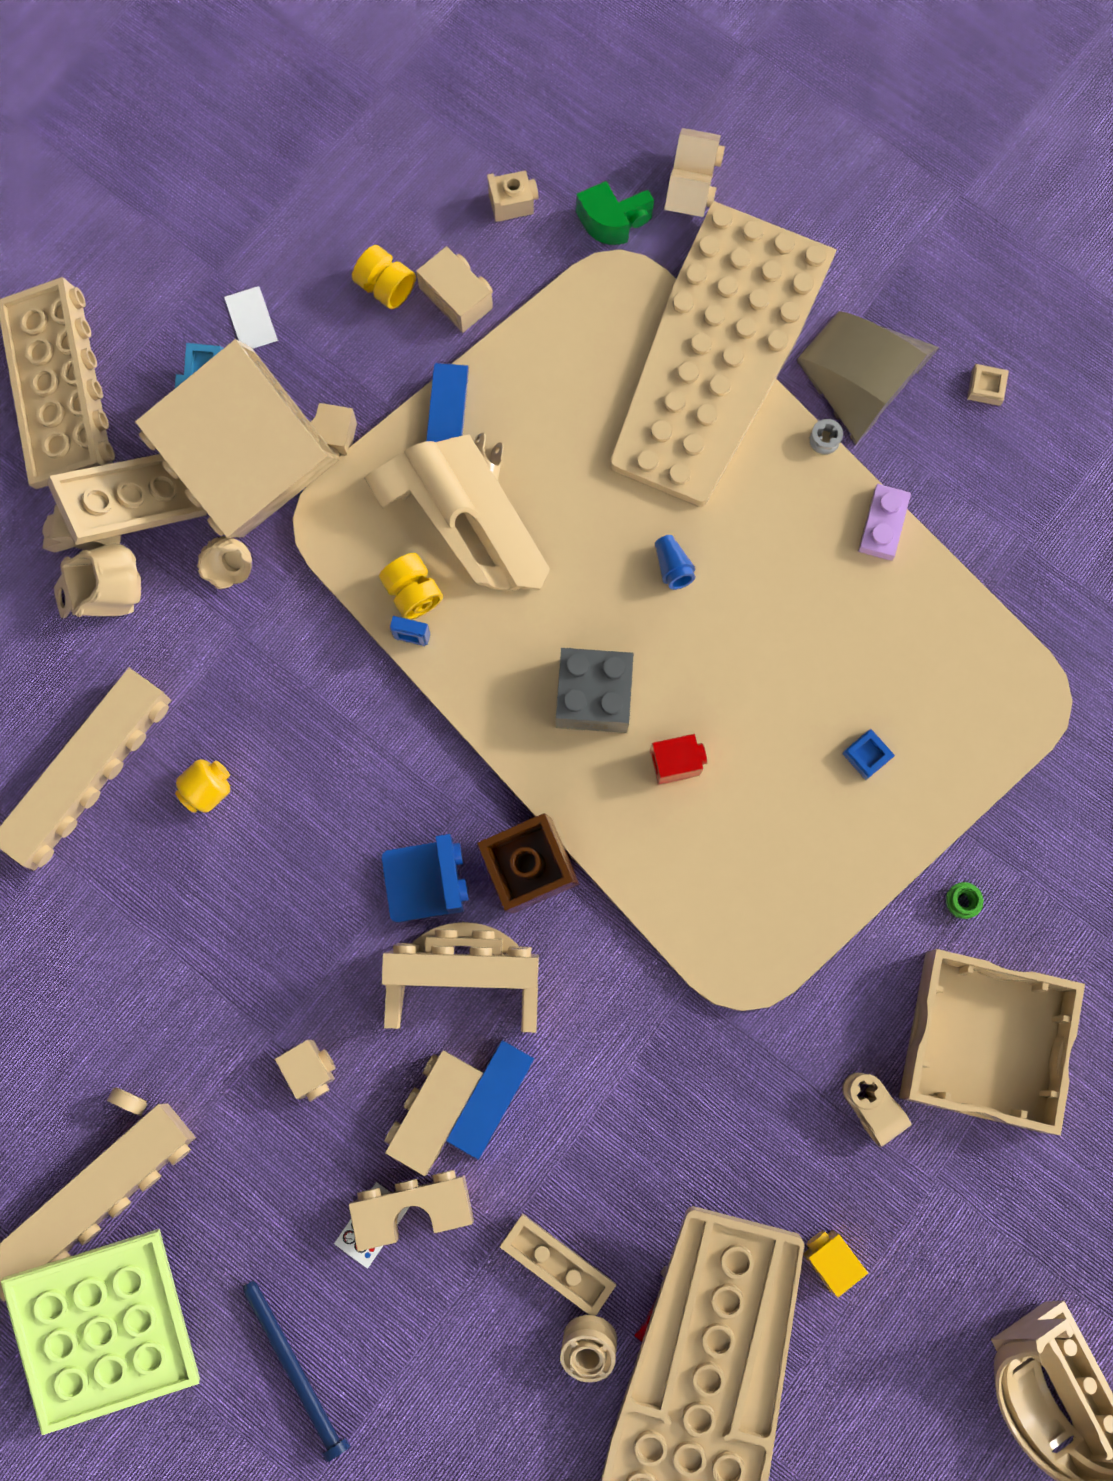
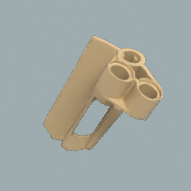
M470 434L439 442L427 441L413 445L370 472L364 478L382 508L400 497L404 500L413 494L478 585H485L492 589L504 591L519 590L521 588L541 589L550 568ZM461 513L465 514L495 566H485L477 563L455 527V520Z

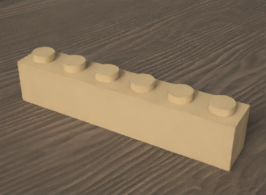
M129 667L0 826V849L28 869L35 871L38 867L44 866L53 856V848L62 837H67L77 825L76 819L83 810L90 808L98 800L101 793L99 790L107 780H112L119 774L123 768V760L131 751L137 750L143 744L146 738L145 733L154 722H159L166 715L171 699L163 691Z
M168 1103L158 1104L0 1243V1281L3 1277L70 1257L68 1251L78 1242L82 1246L85 1245L101 1231L98 1224L108 1215L113 1219L131 1204L128 1198L139 1188L144 1192L161 1178L158 1172L168 1162L175 1165L191 1151L188 1145L196 1137ZM0 1282V1298L3 1302H5L6 1300Z

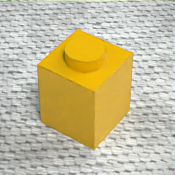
M823 1230L807 1242L809 1249L803 1253L804 1257L829 1291L837 1298L868 1274L842 1237L835 1231L831 1230L827 1234Z

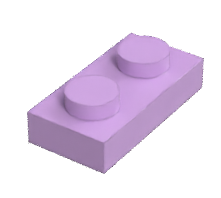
M881 484L876 485L858 552L890 561L894 559L911 496L910 492Z

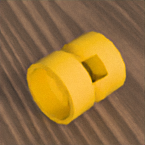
M373 245L365 250L357 260L352 272V280L367 293L374 292L375 299L388 309L393 310L399 307L410 295L416 282V275L403 263L398 261L392 263L393 256L379 245Z
M417 553L406 554L395 559L385 566L379 574V579L388 594L396 596L394 604L401 616L409 620L428 613L443 599V594L434 579L426 578L428 570Z

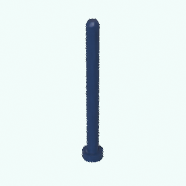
M251 1281L243 1286V1292L326 1448L321 1453L326 1463L330 1462L351 1446L346 1437L339 1439L258 1284Z

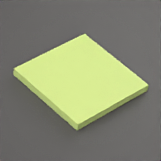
M160 1229L3 1277L0 1281L41 1435L199 1384L198 1369Z

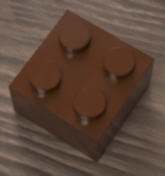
M545 813L477 843L505 912L514 914L580 885L554 822Z

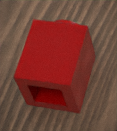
M695 734L654 742L650 748L658 785L700 776L703 771V765L707 764L705 747L703 743L697 744Z

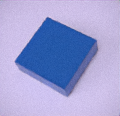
M397 616L392 617L390 630L394 639L422 646L428 645L430 638L428 624Z
M872 729L868 730L842 753L865 780L870 778L895 756Z

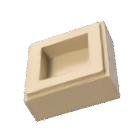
M975 364L971 373L967 400L1001 406L1005 397L1009 370Z

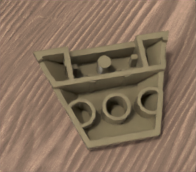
M839 311L799 356L797 362L819 394H823L834 409L833 414L838 420H842L851 433L850 438L857 445L877 422L881 413L911 378L920 372L939 347L882 327L859 316Z

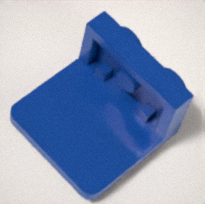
M450 834L435 836L436 842L383 852L382 864L389 913L392 921L400 923L464 912L463 902L469 901L466 879L459 880L457 865L463 864L460 842L453 843Z

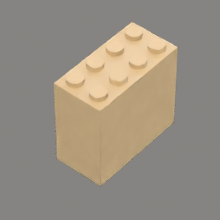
M236 339L135 421L142 430L139 433L142 441L151 450H158L165 459L162 465L174 479L179 477L187 487L184 492L189 500L198 508L202 506L210 516L207 521L218 535H225L227 538L245 537L339 461L335 453L256 352L248 345Z

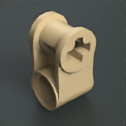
M853 1073L845 1079L842 1086L845 1099L859 1117L866 1132L880 1148L912 1125L906 1113L891 1097L877 1077L870 1074ZM859 1083L869 1085L866 1089L867 1098L857 1096L861 1091L858 1086Z

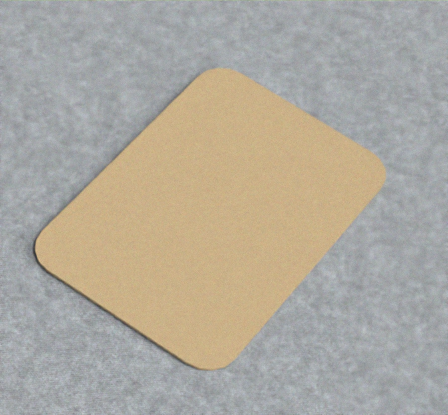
M621 249L597 252L570 266L452 363L455 365H468L469 367L463 436L470 434L474 441L478 434L484 433L486 435L484 451L489 461L494 446L498 442L504 445L498 483L550 568L541 589L521 588L519 590L504 591L492 589L485 585H478L413 494L404 500L400 497L382 508L364 479L370 472L404 452L407 448L426 442L432 380L349 447L347 455L341 454L338 462L303 490L293 516L295 543L310 570L535 817L545 813L552 818L568 854L690 988L714 1005L737 1011L768 1008L798 990L1053 750L1069 724L1073 701L1068 678L1051 651L908 509L896 554L892 561L858 552L874 489L877 484H883L841 442L838 449L831 454H820L812 449L809 437L818 420L777 379L773 383L705 506H696L614 472L611 469V457L676 278L667 269L646 255ZM823 431L821 441L829 443L831 433ZM461 513L455 520V527L477 563L485 566H495L465 514ZM665 535L674 536L675 541L678 542L695 566V580L681 589L672 590L662 580L654 544ZM410 553H417L428 570L426 578L434 579L443 594L442 601L434 609L421 617L412 619L426 623L429 626L430 638L428 645L425 646L394 639L390 630L392 617H403L394 604L396 596L389 595L379 579V574L385 566L395 559ZM561 648L634 653L630 720L627 733L556 728ZM872 729L895 756L870 778L865 780L842 753L868 730ZM695 734L697 744L703 743L707 756V764L703 765L701 775L658 785L650 754L652 743Z

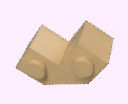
M686 128L681 129L664 210L704 217L706 207L710 208L715 198L717 187L711 186L714 167H721L725 146L719 145L721 135Z

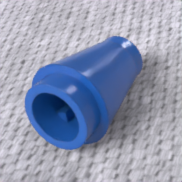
M665 535L659 538L654 545L663 583L668 584L672 590L688 586L695 580L694 564L678 542L675 541L673 535Z

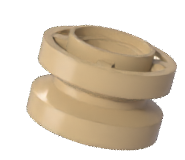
M583 1315L571 1320L564 1330L560 1361L564 1370L571 1377L583 1382H597L608 1377L614 1369L616 1360L617 1334L615 1329L608 1321L594 1315Z

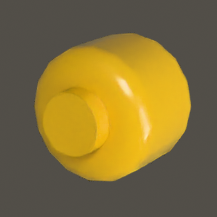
M199 759L176 779L178 790L175 792V795L191 812L201 811L207 813L229 795L230 785L227 779L230 777V774L216 760L211 764L204 759Z

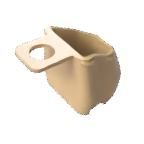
M113 543L89 551L83 550L75 557H65L61 561L62 575L54 587V594L61 618H66L70 611L77 617L122 616L134 612V604L139 603L141 598V577L136 568V558L129 548ZM62 589H63L64 594H65V606L63 605V602H62V596H61Z

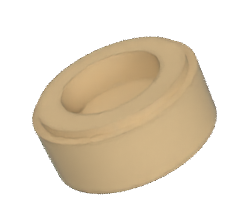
M117 1087L112 1089L107 1099L108 1102L139 1116H142L147 1106L146 1100Z

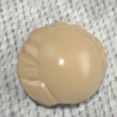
M226 536L208 541V544L202 548L201 553L198 555L197 567L199 568L200 577L209 581L217 589L229 588L234 584L244 582L248 579L252 569L251 553L246 545L237 539L227 538Z

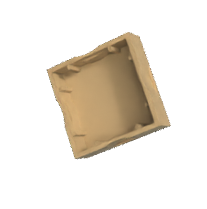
M934 949L926 952L899 1098L1040 1133L1061 1136L1069 1087V1057L1077 1037L1085 984L1037 972L1008 970L990 961L944 950Z

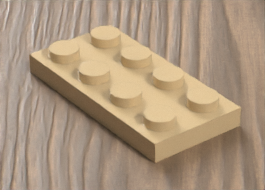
M161 454L51 475L47 482L75 545L206 516L207 512L202 506L198 508L189 500L184 492L187 489L186 485L179 477L174 479L162 465L165 459Z

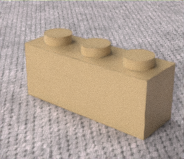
M444 1050L440 1056L436 1054L431 1056L422 1073L427 1076L421 1090L414 1087L404 1104V1108L409 1110L402 1124L395 1121L384 1142L389 1144L385 1154L423 1176H426L432 1168L484 1074L482 1071Z

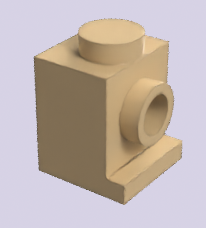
M526 170L494 177V173L487 174L488 194L495 222L534 214V200L539 199L535 179L528 180Z

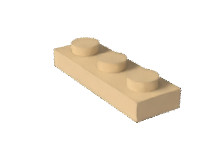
M523 1213L500 1245L501 1249L589 1315H597L616 1287L614 1281Z

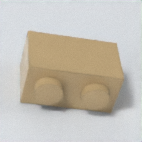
M447 246L416 270L419 288L462 333L493 309V291L489 283L481 276L477 278L471 271L466 259L461 254L455 255Z

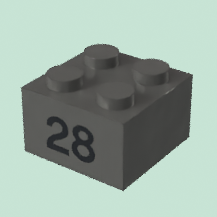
M561 648L556 728L627 733L630 720L634 653Z

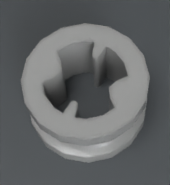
M823 419L818 421L814 425L809 437L812 449L820 454L833 453L839 447L843 437V430L840 424L834 420ZM823 431L831 433L829 443L821 441Z

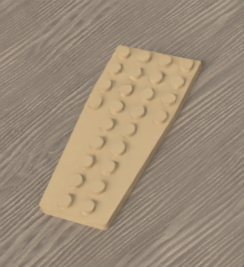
M714 201L707 212L672 288L611 457V469L614 472L696 506H705L795 346L837 249Z
M695 1206L689 1207L686 1210L612 1431L600 1481L769 1480L804 1252V1242L798 1233Z

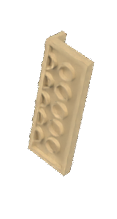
M64 277L0 299V324L28 483L36 490L48 486L47 482L51 475L112 464V461L115 459L114 450L108 441L106 431L109 428V422L101 405L103 391L95 373L97 360L90 347L89 337H91V329L85 319L83 310L86 306L85 298L81 290L70 284Z

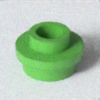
M968 882L957 883L946 894V906L955 917L970 919L978 915L982 910L983 896L975 885ZM959 895H965L969 899L967 908L959 905Z

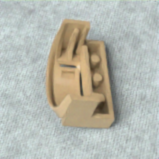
M469 922L442 925L424 933L413 943H397V945H393V950L383 953L382 985H386L384 1028H400L406 985L522 989L521 1032L536 1033L539 954H531L532 947H520L510 937L495 928ZM454 946H471L469 954H454Z
M1065 1301L1044 1302L991 1339L997 1351L994 1358V1379L1001 1413L1010 1432L1023 1451L1041 1470L1054 1480L1113 1481V1393ZM1041 1365L1045 1368L1048 1376L1050 1377L1063 1405L1065 1406L1072 1420L1073 1426L1064 1416V1414L1056 1404L1054 1398L1052 1397L1050 1390L1046 1384ZM1074 1435L1073 1441L1058 1453L1052 1452L1061 1443Z

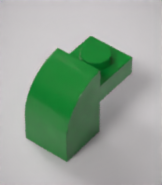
M604 181L576 194V213L582 225L592 238L604 244L620 245L629 241L630 228H639L652 219L654 199L649 190L618 202L607 181Z

